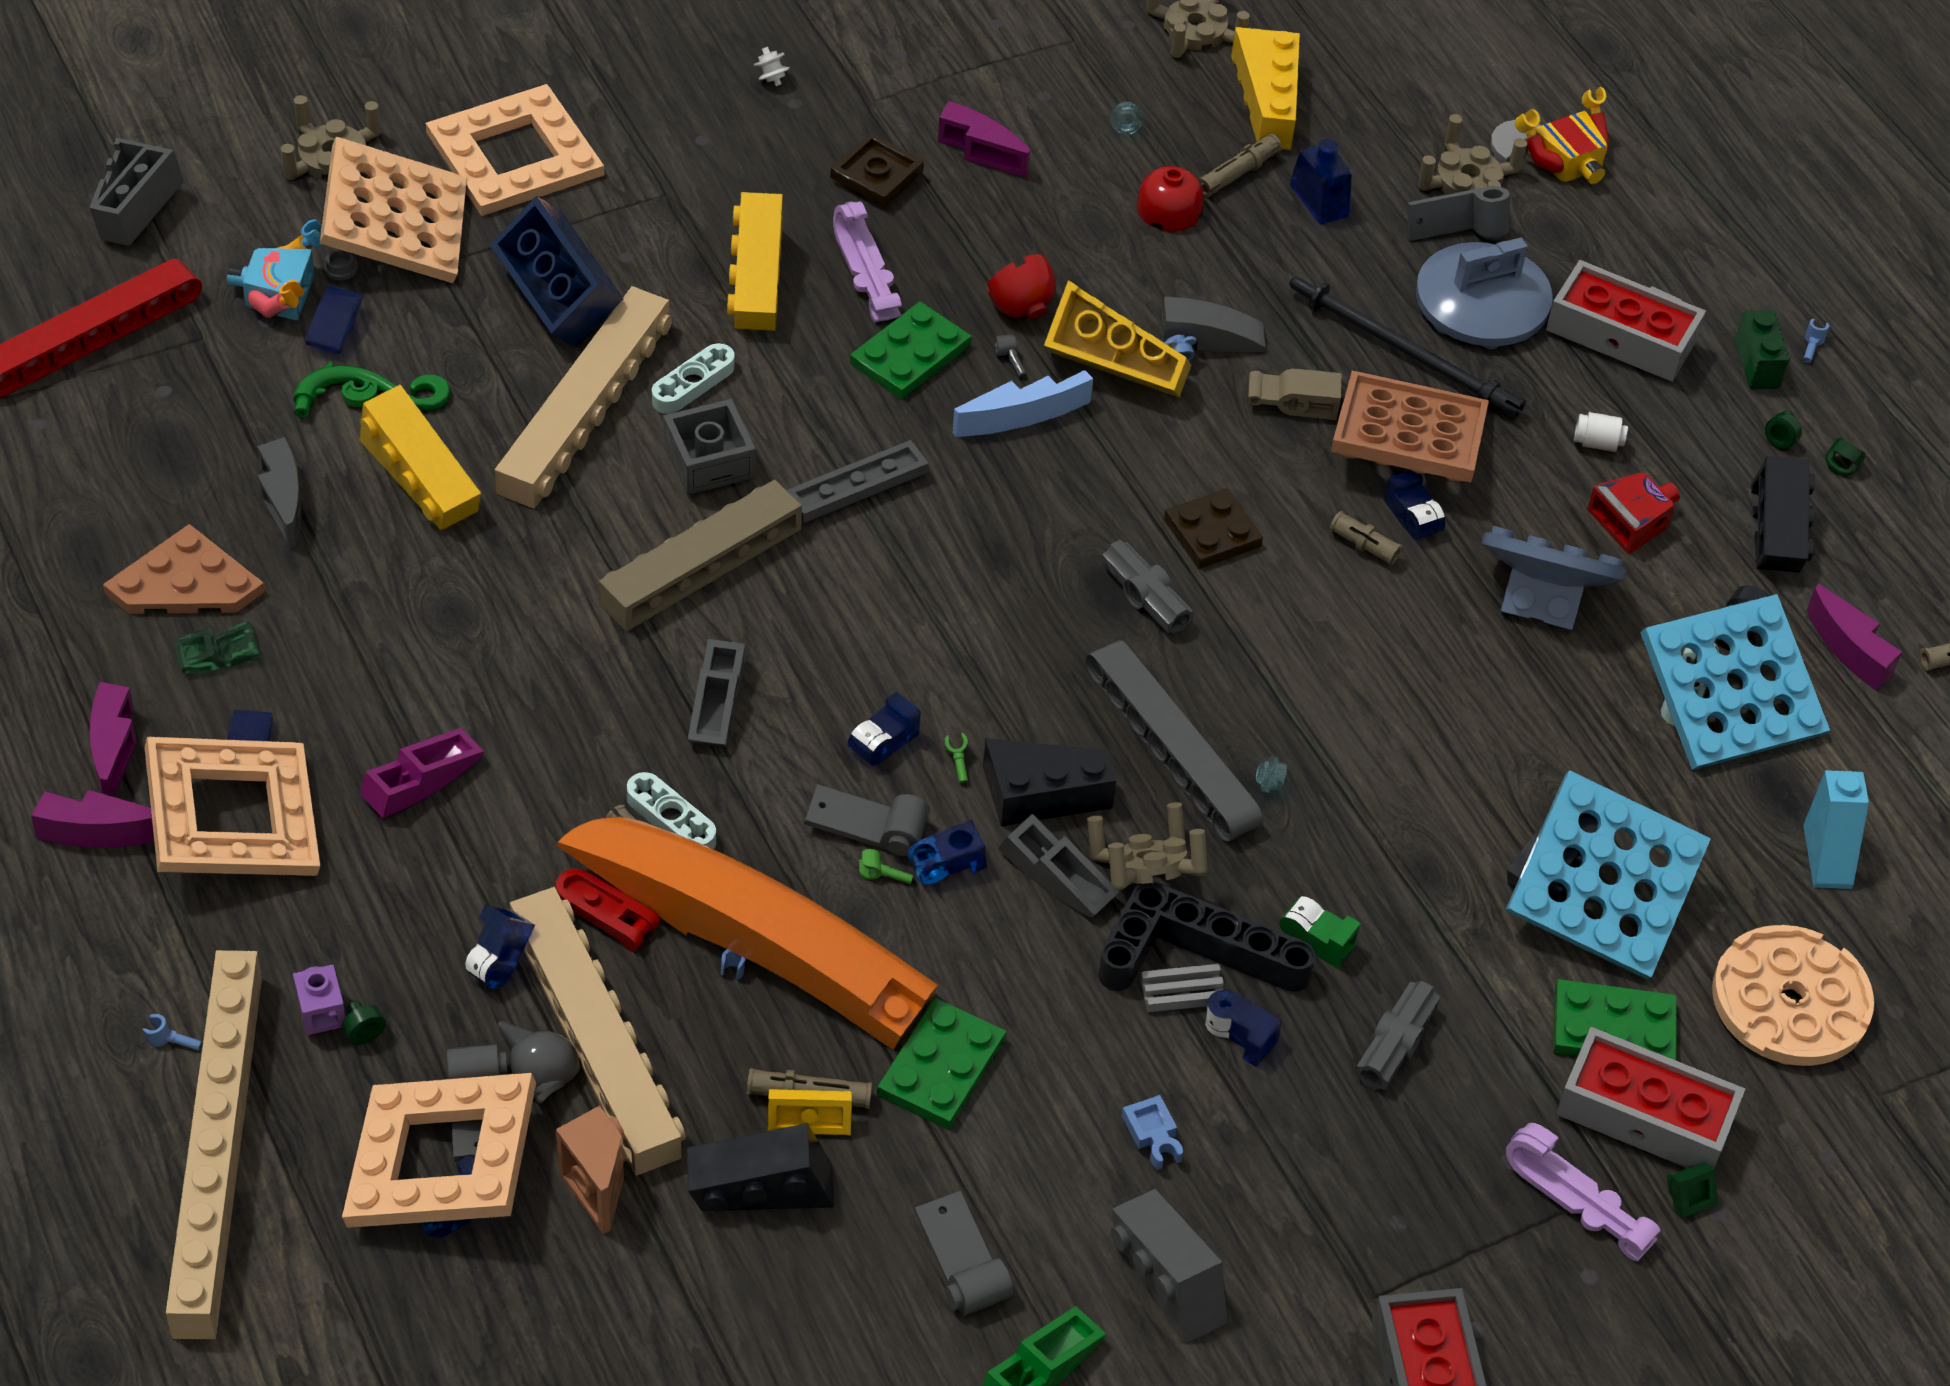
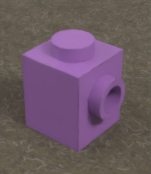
M334 965L315 966L302 972L293 973L296 997L306 1036L342 1028L343 1020L346 1017Z

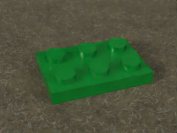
M919 301L850 354V365L902 400L971 346L972 336Z
M1557 979L1554 996L1553 1054L1578 1057L1589 1029L1593 1027L1676 1060V995Z
M934 998L879 1083L877 1096L950 1130L1006 1040V1030Z

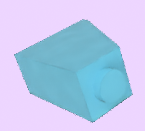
M1825 770L1803 825L1814 888L1852 889L1854 885L1869 806L1863 772Z

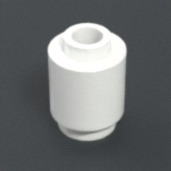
M1588 412V415L1579 414L1574 442L1582 443V447L1616 452L1618 446L1624 447L1628 426L1622 425L1621 417Z

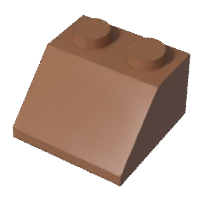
M599 1105L557 1128L556 1137L560 1176L602 1234H605L611 1230L624 1181L623 1162L626 1161V1155L623 1150L622 1140L625 1139V1133L619 1121L614 1116L609 1118Z

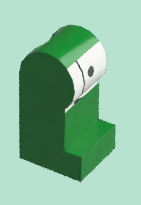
M1303 896L1295 900L1279 921V926L1283 933L1310 944L1317 957L1338 969L1356 946L1361 925L1360 922L1348 915L1343 920L1331 912L1323 910L1313 899Z

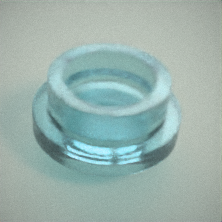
M1122 102L1112 110L1110 122L1117 132L1132 134L1142 126L1143 113L1134 103Z
M1270 755L1267 761L1262 760L1258 766L1256 782L1260 783L1261 792L1269 793L1271 790L1279 792L1284 783L1287 764L1279 761L1278 756Z

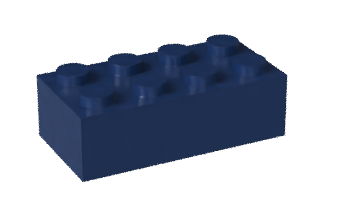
M537 196L490 244L550 333L574 347H577L624 299L562 211Z

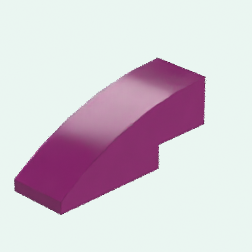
M948 101L939 117L938 142L965 150L964 160L1021 177H1027L1030 148L1023 141L991 118L968 107Z
M1818 584L1813 591L1806 610L1815 629L1835 656L1859 679L1877 691L1893 675L1902 651L1876 635L1880 623Z
M99 682L90 717V745L101 793L115 797L137 745L134 725L131 719L134 713V706L130 687Z
M462 728L409 745L399 750L396 761L365 772L360 795L382 818H385L414 805L446 786L482 758L484 750Z
M91 790L87 791L81 802L45 791L31 814L36 839L80 847H122L154 842L150 807Z

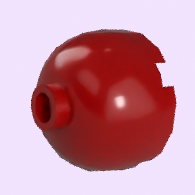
M1163 166L1153 170L1142 181L1137 196L1136 208L1141 219L1150 226L1154 222L1158 225H1163V231H1183L1193 227L1197 223L1198 217L1202 215L1204 193L1199 180L1192 172L1181 167Z
M1041 254L1023 257L1026 263L1017 268L1013 262L988 281L987 286L989 290L986 291L993 304L1004 315L1017 319L1029 317L1030 320H1033L1047 312V306L1051 303L1056 292V278L1047 258Z

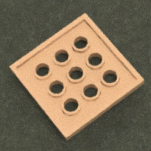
M336 136L331 151L320 244L453 283L458 274L467 177ZM360 172L369 175L370 179L362 177ZM393 182L400 184L404 189L395 187ZM425 192L431 193L436 199L429 198ZM356 196L364 198L368 203L360 202ZM390 206L397 208L401 213L393 212ZM423 216L430 218L434 223L426 222ZM354 221L362 223L365 228L356 226ZM387 231L395 233L398 238L389 236ZM420 241L428 243L431 248L422 246Z

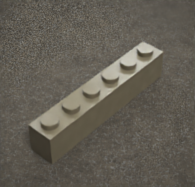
M775 479L762 487H757L740 500L727 504L721 511L705 520L696 522L691 528L681 534L668 538L660 546L646 554L637 556L632 562L622 568L606 574L604 578L599 580L600 606L627 632L801 530L802 505Z

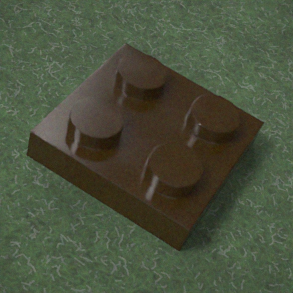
M870 132L831 167L830 178L884 207L923 172L924 161Z
M1228 488L1165 510V522L1198 569L1262 547L1263 536Z

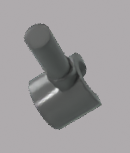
M996 336V356L1008 355L1009 361H1011L1018 377L1024 378L1027 373L1018 358L1015 336Z

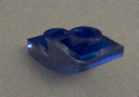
M329 285L310 324L305 338L306 345L341 354L348 330L354 326L363 294Z

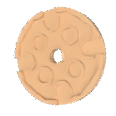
M1771 925L1756 928L1736 938L1733 944L1721 956L1713 977L1712 993L1714 1004L1722 1022L1733 1036L1759 1055L1786 1065L1813 1066L1829 1063L1845 1056L1860 1043L1872 1019L1874 1011L1873 990L1869 978L1858 960L1845 948L1840 951L1832 944L1822 940L1823 934L1807 928L1790 925ZM1792 989L1800 994L1803 999L1796 1003L1795 1000L1787 997L1782 991Z

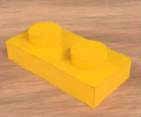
M769 1089L768 1131L808 1123L814 1134L851 1135L852 1091Z

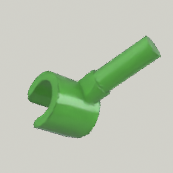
M961 732L960 736L963 746L959 749H954L949 745V737L947 735L944 741L945 750L953 755L959 784H966L969 781L964 761V751L968 739Z
M863 850L862 859L859 860V872L864 879L874 880L883 876L911 884L912 874L881 864V854L877 850Z

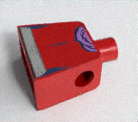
M1637 473L1595 485L1587 510L1629 555L1666 530L1674 510V503L1679 501L1680 495L1673 483L1668 482L1658 487L1647 474Z

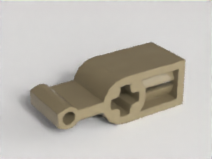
M1288 369L1279 376L1252 371L1249 374L1247 403L1253 406L1260 404L1277 405L1281 412L1291 416L1337 420L1341 400L1342 373Z

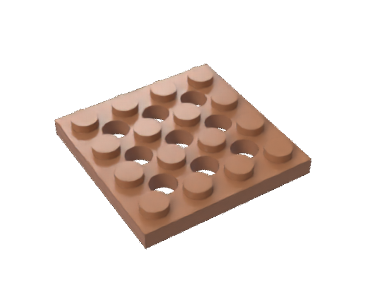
M1352 370L1333 438L1331 452L1339 453L1346 458H1361L1375 461L1382 466L1393 465L1410 469L1418 474L1429 473L1443 476L1454 482L1465 481L1472 483L1489 400Z

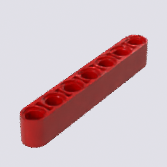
M172 259L1 343L0 397L7 396L193 302L202 291V282L182 261Z

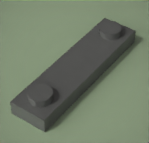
M909 440L786 491L802 505V522L804 524L928 473L929 462L915 444Z

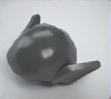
M505 1021L498 1023V1028L511 1049L509 1063L512 1074L532 1073L535 1079V1102L542 1103L550 1094L559 1092L578 1074L580 1063L577 1051L564 1036L549 1031L533 1032Z

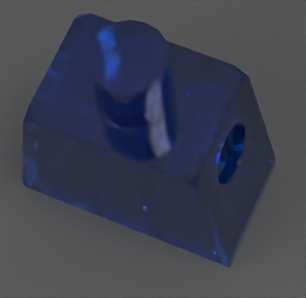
M1330 139L1322 140L1319 145L1303 149L1299 153L1290 180V186L1320 225L1348 217L1350 213L1352 173L1338 154V143Z

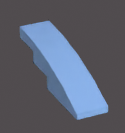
M1084 370L1058 384L1049 376H1046L1022 389H1019L1010 381L955 408L952 433L956 437L993 434L1059 417L1091 403L1093 378Z

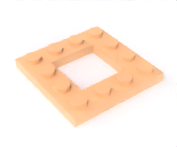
M548 84L426 123L427 135L451 171L467 177L465 192L481 216L532 200L536 196L541 197L604 176L603 163ZM532 124L554 157L497 175L476 141Z
M147 737L145 756L158 872L318 875L320 860L303 743ZM191 779L266 781L272 833L197 831Z
M532 1073L373 1085L342 1214L346 1227L511 1216L536 1087ZM483 1119L472 1174L398 1180L410 1125Z

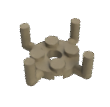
M1147 0V13L1164 19V30H1167L1169 39L1172 41L1170 53L1173 58H1180L1186 49L1202 50V45L1212 44V47H1215L1223 41L1233 44L1235 31L1228 29L1227 8L1218 4L1220 0H1179L1169 7L1160 5V0ZM1239 11L1235 27L1248 28L1250 14L1246 11Z
M303 95L296 96L294 98L297 128L303 133L298 138L300 161L296 163L295 149L292 144L282 145L281 156L284 176L288 180H294L308 173L313 177L322 179L321 174H329L330 150H332L336 136L362 145H366V142L378 137L381 132L378 104L374 101H369L365 104L367 127L359 131L346 126L344 121L338 119L330 120L326 125L315 127L309 119L307 98ZM360 172L362 177L369 179V175Z
M1452 114L1449 117L1444 141L1447 151L1441 154L1437 174L1433 176L1436 159L1430 155L1424 156L1418 179V188L1422 191L1440 188L1444 194L1448 195L1483 187H1501L1503 176L1520 172L1527 142L1521 138L1515 139L1510 161L1499 163L1490 155V150L1484 146H1474L1472 149L1460 147L1458 138L1462 117L1458 114Z
M1174 802L1167 805L1169 838L1167 840H1152V836L1149 834H1137L1129 837V844L1112 843L1106 848L1103 817L1091 816L1087 819L1091 858L1097 863L1110 864L1111 884L1114 889L1123 890L1132 883H1153V875L1165 874L1166 880H1170L1182 874L1204 876L1207 873L1208 862L1205 830L1193 829L1189 831L1191 859H1188L1182 803Z

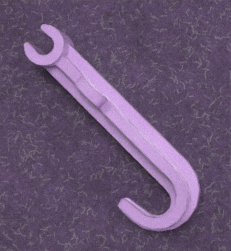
M850 201L843 205H838L834 210L833 216L834 233L850 272L855 276L854 288L859 292H867L869 296V311L873 322L900 317L901 313L898 307L902 306L898 293L891 294L889 287L893 285L894 276L892 272L885 270V263L867 228L864 218H868L863 203L861 201Z
M1528 1123L1524 1128L1519 1129L1506 1147V1156L1513 1170L1571 1214L1582 1213L1581 1223L1586 1229L1599 1231L1604 1228L1619 1239L1618 1245L1620 1250L1628 1258L1639 1261L1657 1241L1655 1236L1661 1231L1658 1225L1646 1217H1639L1637 1220L1620 1209L1621 1198L1616 1192L1604 1190L1599 1193L1598 1185L1595 1181L1551 1151L1559 1139L1551 1131L1536 1123Z

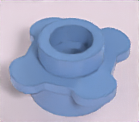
M1175 335L1164 342L1185 356L1188 361L1194 357L1192 345L1197 342L1195 337Z

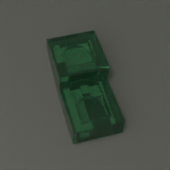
M249 620L217 634H213L207 626L173 641L179 666L183 673L223 669L262 656L255 628Z

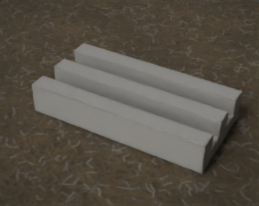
M1210 964L1141 972L1140 982L1147 1013L1226 1004L1227 994L1226 990H1223L1224 982L1223 978L1220 977V965ZM1214 989V991L1190 994L1191 991ZM1175 993L1172 996L1153 997V995Z

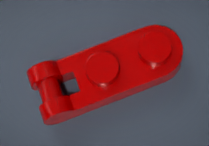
M583 869L566 870L556 880V891L561 900L567 899L573 913L618 939L629 951H637L644 943L643 937L647 932H654L661 924L659 916L653 910ZM628 917L635 921L632 926L624 922Z

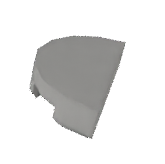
M1515 120L1503 122L1495 128L1491 135L1490 146L1494 152V158L1499 163L1510 161L1515 139L1521 138L1525 140L1527 137L1526 133H1521L1515 128Z

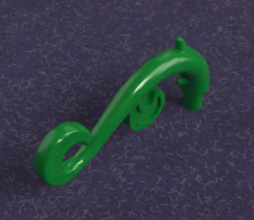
M329 362L323 368L307 375L298 384L293 397V401L296 404L294 414L299 418H306L310 407L315 402L316 396L325 393L326 389L324 388L333 384L345 383L342 387V399L347 405L352 407H363L364 402L378 395V390L384 393L396 387V385L381 375L367 369L354 366H333L334 363ZM434 374L416 378L409 387L412 395H415L420 390L434 392V395L428 398H415L408 394L417 408L423 411L440 409L446 405L450 398V387L447 381ZM354 383L359 384L362 387H356Z

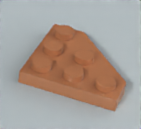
M190 524L103 584L105 595L129 614H145V609H167L168 613H199V608H221V613H237L265 593L264 583Z

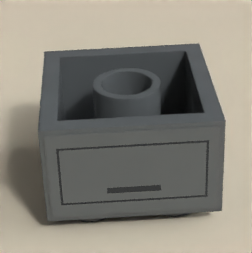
M732 399L663 415L664 446L687 495L755 478L756 448Z

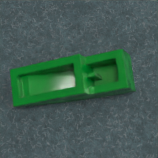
M1075 1306L1021 1341L1014 1355L987 1372L982 1386H1056L1104 1340L1106 1333Z

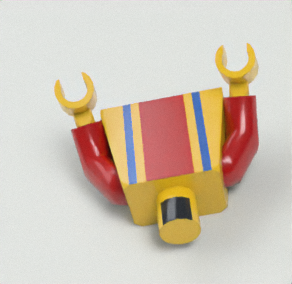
M1599 87L1595 91L1597 101L1592 98L1590 89L1582 97V103L1587 109H1590L1591 115H1588L1586 111H1582L1539 127L1536 126L1540 122V116L1534 109H1530L1525 115L1521 114L1516 118L1515 128L1521 133H1526L1527 137L1525 140L1529 149L1528 153L1537 167L1550 171L1564 182L1582 176L1590 184H1596L1602 180L1605 175V170L1602 166L1605 155L1609 151L1605 112L1600 110V105L1607 97L1604 88Z

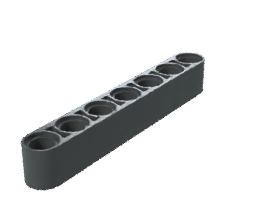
M1118 640L1086 655V668L1093 681L1223 841L1230 842L1262 825V813L1255 800L1124 641Z

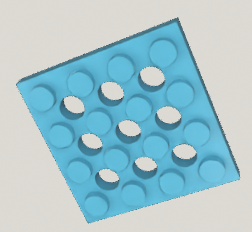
M1777 594L1645 628L1641 632L1692 770L1823 736L1830 731ZM1748 631H1755L1761 636L1763 641L1762 647H1756L1749 642L1747 638ZM1716 639L1723 640L1728 644L1730 648L1729 655H1722L1716 651L1714 647ZM1682 648H1689L1696 654V664H1689L1682 658ZM1761 665H1768L1774 670L1776 674L1775 681L1766 680L1760 672ZM1729 673L1736 674L1741 678L1743 682L1742 690L1734 689L1729 685L1727 681ZM1695 682L1704 683L1710 691L1709 698H1701L1696 694L1694 690ZM1774 699L1783 700L1788 705V715H1781L1775 710L1773 705ZM1741 708H1748L1754 712L1756 716L1755 724H1748L1742 719L1740 714ZM1709 716L1716 717L1721 721L1723 725L1722 733H1715L1708 727L1707 718Z
M1569 770L1564 776L1505 911L1648 980L1654 973L1711 838ZM1588 813L1596 819V832L1587 833L1580 828L1578 823L1580 814ZM1623 830L1630 834L1633 840L1630 850H1622L1616 846L1614 842L1616 831ZM1658 847L1666 852L1668 856L1666 867H1657L1651 862L1649 858L1651 848ZM1566 848H1575L1581 853L1582 864L1580 867H1570L1565 863L1563 852ZM1601 865H1610L1616 870L1618 875L1616 884L1608 885L1600 879L1599 868ZM1558 882L1566 888L1567 898L1564 902H1556L1550 898L1548 894L1550 883ZM1637 882H1645L1651 886L1653 898L1650 902H1643L1636 897L1634 887ZM1593 899L1601 904L1603 913L1600 919H1591L1585 914L1583 907L1586 900ZM1628 916L1637 922L1638 933L1636 936L1629 937L1621 932L1619 922L1622 917Z

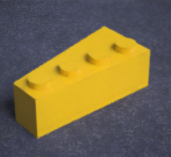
M1235 27L1231 58L1233 64H1236L1237 78L1244 90L1243 98L1245 105H1248L1250 110V121L1256 141L1258 142L1267 134L1273 133L1279 138L1282 149L1291 150L1296 122L1300 33Z
M741 192L740 206L734 205L733 226H739V235H732L731 255L737 256V265L730 264L729 285H735V294H728L727 315H734V329L776 331L777 285H779L783 231L782 194Z
M1068 280L1044 344L1046 349L1060 357L1180 397L1191 368L1188 359Z
M401 385L363 403L359 441L418 504L428 520L433 521L442 531L478 512L481 492Z

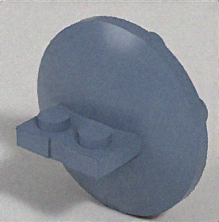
M1522 237L1502 241L1497 244L1481 242L1461 243L1439 250L1423 264L1416 284L1418 305L1425 317L1434 325L1436 331L1463 342L1481 345L1487 349H1496L1499 346L1526 341L1536 334L1549 317L1553 295L1546 275L1534 262L1525 257L1528 246Z
M1493 526L1492 532L1486 531L1483 534L1481 544L1499 560L1512 567L1501 611L1544 620V623L1572 630L1584 587L1602 586L1625 580L1627 570H1625V567H1621L1623 559L1604 554H1600L1599 560L1585 557L1587 550L1566 544L1563 551L1549 548L1551 540L1531 535L1528 536L1527 542L1514 539L1515 531Z

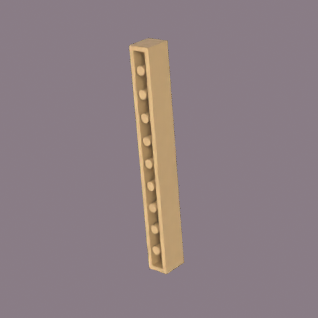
M216 950L166 1307V1317L172 1339H216L262 983L257 951Z

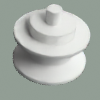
M768 47L762 48L764 55L759 56V62L754 64V66L762 67L764 72L759 77V80L766 78L767 82L774 81L775 86L782 84L780 78L785 76L784 71L790 69V67L781 65L780 59L785 54H777V51L770 52Z

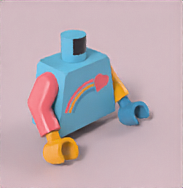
M315 219L310 220L302 227V235L290 244L277 248H258L254 250L249 266L231 264L227 273L228 285L243 287L245 304L266 318L277 315L292 320H299L315 276L311 248L312 246L318 248L323 245L320 244L322 225Z

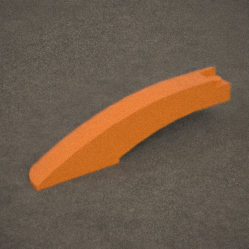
M609 817L579 825L564 835L557 843V847L631 898L653 910L661 919L683 934L687 935L689 932L759 964L824 1002L892 1050L895 1049L939 987L936 982L875 940L809 898L738 860L684 836L640 820Z

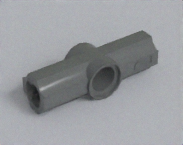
M1120 539L1112 543L1108 550L1102 554L1101 563L1123 585V591L1128 602L1138 610L1144 607L1167 633L1178 634L1193 620L1194 611L1172 589V584L1166 571L1159 565L1151 567L1128 542H1123Z
M1423 981L1410 982L1393 1010H1387L1375 1029L1372 1043L1356 1067L1355 1075L1360 1078L1364 1086L1374 1091L1376 1089L1386 1090L1404 1059L1409 1060L1412 1057L1423 1036L1424 1027L1437 1009L1440 1001V996L1434 991L1433 986Z

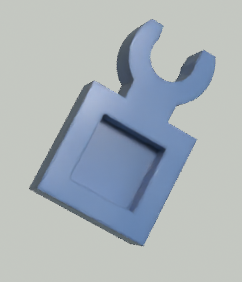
M1160 1095L1123 1107L1121 1117L1138 1149L1150 1146V1161L1155 1169H1162L1163 1157L1161 1153L1163 1152L1172 1154L1176 1163L1182 1161V1145L1179 1141L1172 1138L1176 1136L1177 1126Z

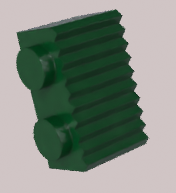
M1773 310L1743 312V317L1740 318V327H1738V332H1736L1737 336L1734 337L1747 382L1751 389H1779L1791 358L1788 356L1789 352L1786 351V342L1783 341V332L1780 331L1781 327L1779 326L1780 322L1777 321V313Z

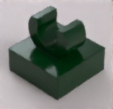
M1704 1162L1694 1167H1686L1681 1172L1667 1175L1668 1191L1673 1196L1674 1211L1684 1218L1718 1205L1715 1169L1708 1163Z

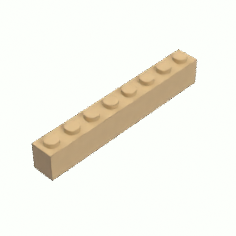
M631 286L623 297L624 299L617 305L495 468L496 494L533 509L536 508L543 497L549 496L560 473L564 474L568 470L571 459L576 451L584 448L590 432L595 426H600L603 422L606 410L612 403H616L619 400L623 387L628 380H633L636 377L639 365L645 357L649 358L652 355L656 342L661 335L668 333L672 324V316L669 315L668 299Z
M555 887L510 902L511 926L567 1039L577 1051L579 1063L607 1116L609 1118L614 1116L624 1130L623 1150L635 1176L682 1159L681 1141L686 1140L682 1123L678 1117H671L667 1109L669 1108L668 1097L661 1084L655 1086L651 1078L653 1070L646 1053L639 1054L635 1046L637 1039L629 1021L623 1023L619 1015L621 1007L617 995L613 990L607 991L604 985L605 975L600 962L597 959L591 960L588 954L590 952L588 939L582 929L576 930L573 924L575 921L574 913L567 899L561 900Z

